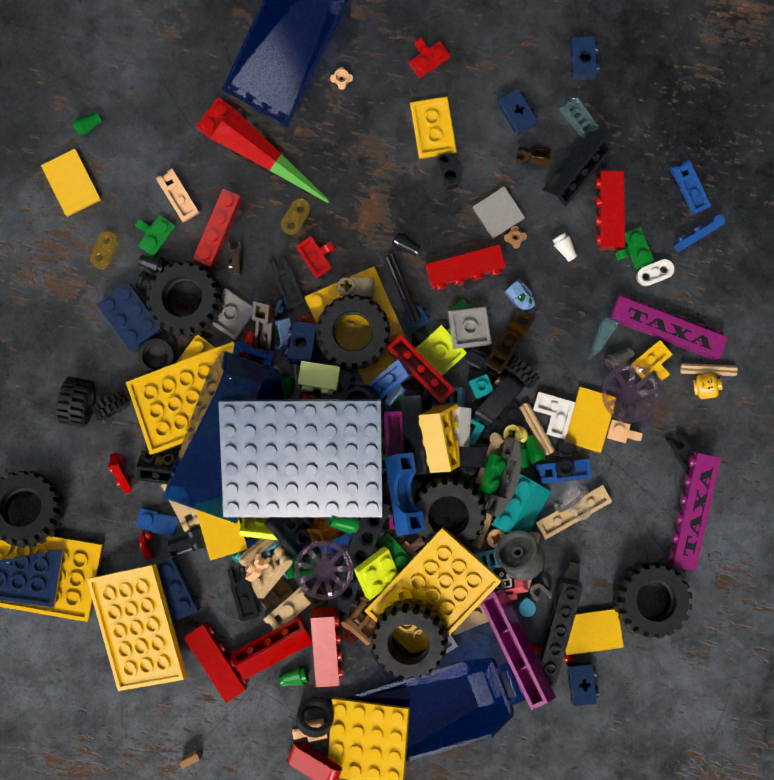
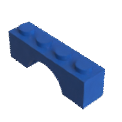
M395 454L385 458L396 535L402 536L425 532L423 511L415 506L411 495V482L416 473L414 454Z

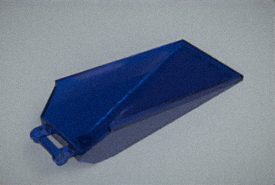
M263 0L222 90L288 126L348 4V0Z
M237 339L233 353L221 352L209 369L163 498L224 520L238 523L239 517H223L219 400L282 399L281 371L270 367L275 355L274 351H265ZM240 351L266 359L265 363L261 364L239 356Z
M494 658L464 660L432 670V673L428 676L422 674L420 679H415L412 676L410 680L402 679L344 697L345 699L410 707L406 762L493 738L514 716L512 705L526 700L524 694L519 689L509 663L497 666ZM502 672H505L514 695L513 697L509 698L500 674Z

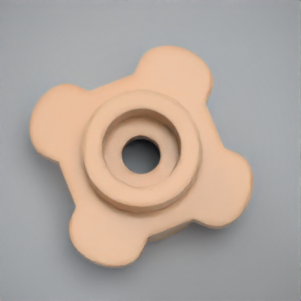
M339 67L334 75H331L330 80L332 83H336L340 90H343L348 82H352L353 76L348 74L344 67Z

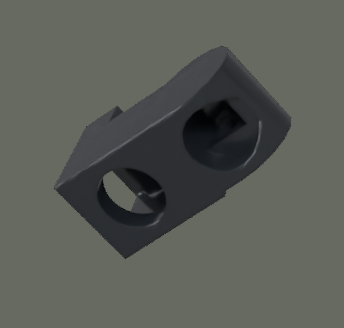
M452 152L437 155V164L444 192L461 188V179Z

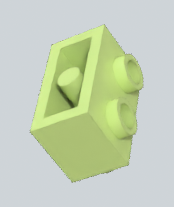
M301 361L297 384L299 387H302L301 390L313 392V389L321 390L322 394L332 395L333 392L337 393L341 369L338 366Z

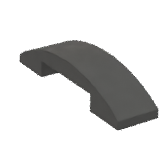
M509 438L505 439L501 457L507 458L499 490L497 496L490 494L486 508L487 514L497 517L511 501L521 470V448L519 441Z

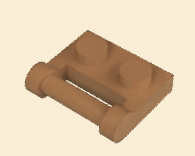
M363 593L359 598L360 601L356 609H353L350 615L343 619L341 624L363 643L369 645L376 621L366 614L358 626L354 623L366 605L369 606L374 600L367 599Z

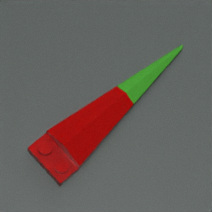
M218 97L196 125V129L211 140L329 203V200L235 108L231 107Z

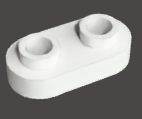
M666 259L647 265L637 272V282L642 286H650L673 275L674 265ZM665 267L666 273H662L660 268ZM643 274H647L649 279L644 280Z

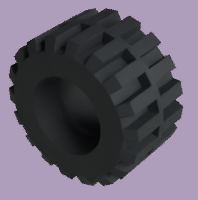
M71 376L65 379L57 401V418L60 424L81 428L86 427L93 413L92 406L95 404L96 388L93 380Z

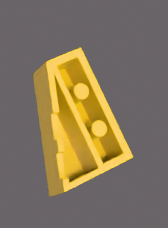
M458 404L437 405L419 415V426L422 430L423 446L426 450V461L430 473L451 472L460 466L459 441L455 440V429L458 428V422H455L454 410H458Z

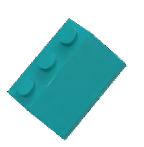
M520 474L511 501L498 517L494 516L491 525L506 533L514 531L529 533L551 491Z

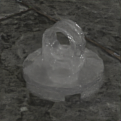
M584 482L578 483L580 487L575 488L572 486L557 498L559 503H553V507L558 513L569 509L577 519L585 520L590 516L591 509L583 499L588 492V487ZM579 506H585V515L578 516L576 509Z

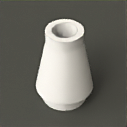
M566 232L552 240L554 242L553 246L568 262L578 256L570 235H567Z

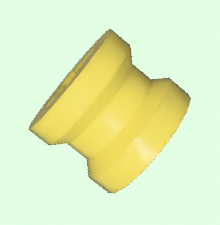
M513 424L507 426L503 433L504 439L517 440L520 445L525 443L528 437L524 427Z

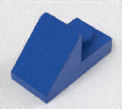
M140 508L136 527L150 530L153 533L174 536L178 517Z

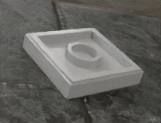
M502 187L472 207L492 239L525 219L505 187Z
M224 288L221 293L224 297V303H221L223 310L222 313L217 315L218 321L216 323L213 322L212 325L236 341L252 318L253 306L227 288Z
M486 306L448 311L453 350L492 344Z

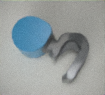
M540 582L532 583L529 589L531 596H524L519 601L518 610L521 615L525 617L534 615L536 611L535 602L540 600L536 593L538 588L551 599L552 594Z

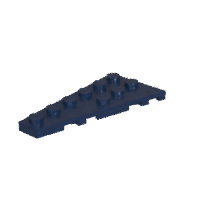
M64 549L0 560V600L54 608Z

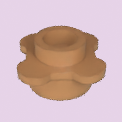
M512 226L511 231L504 236V240L515 249L519 248L520 243L527 238L526 233H522L517 226Z

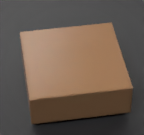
M196 750L182 757L179 764L184 769L199 761L203 755L200 750Z

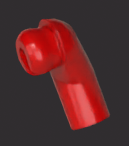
M150 530L143 531L139 539V549L146 560L154 557L149 546V541L153 540L154 537Z

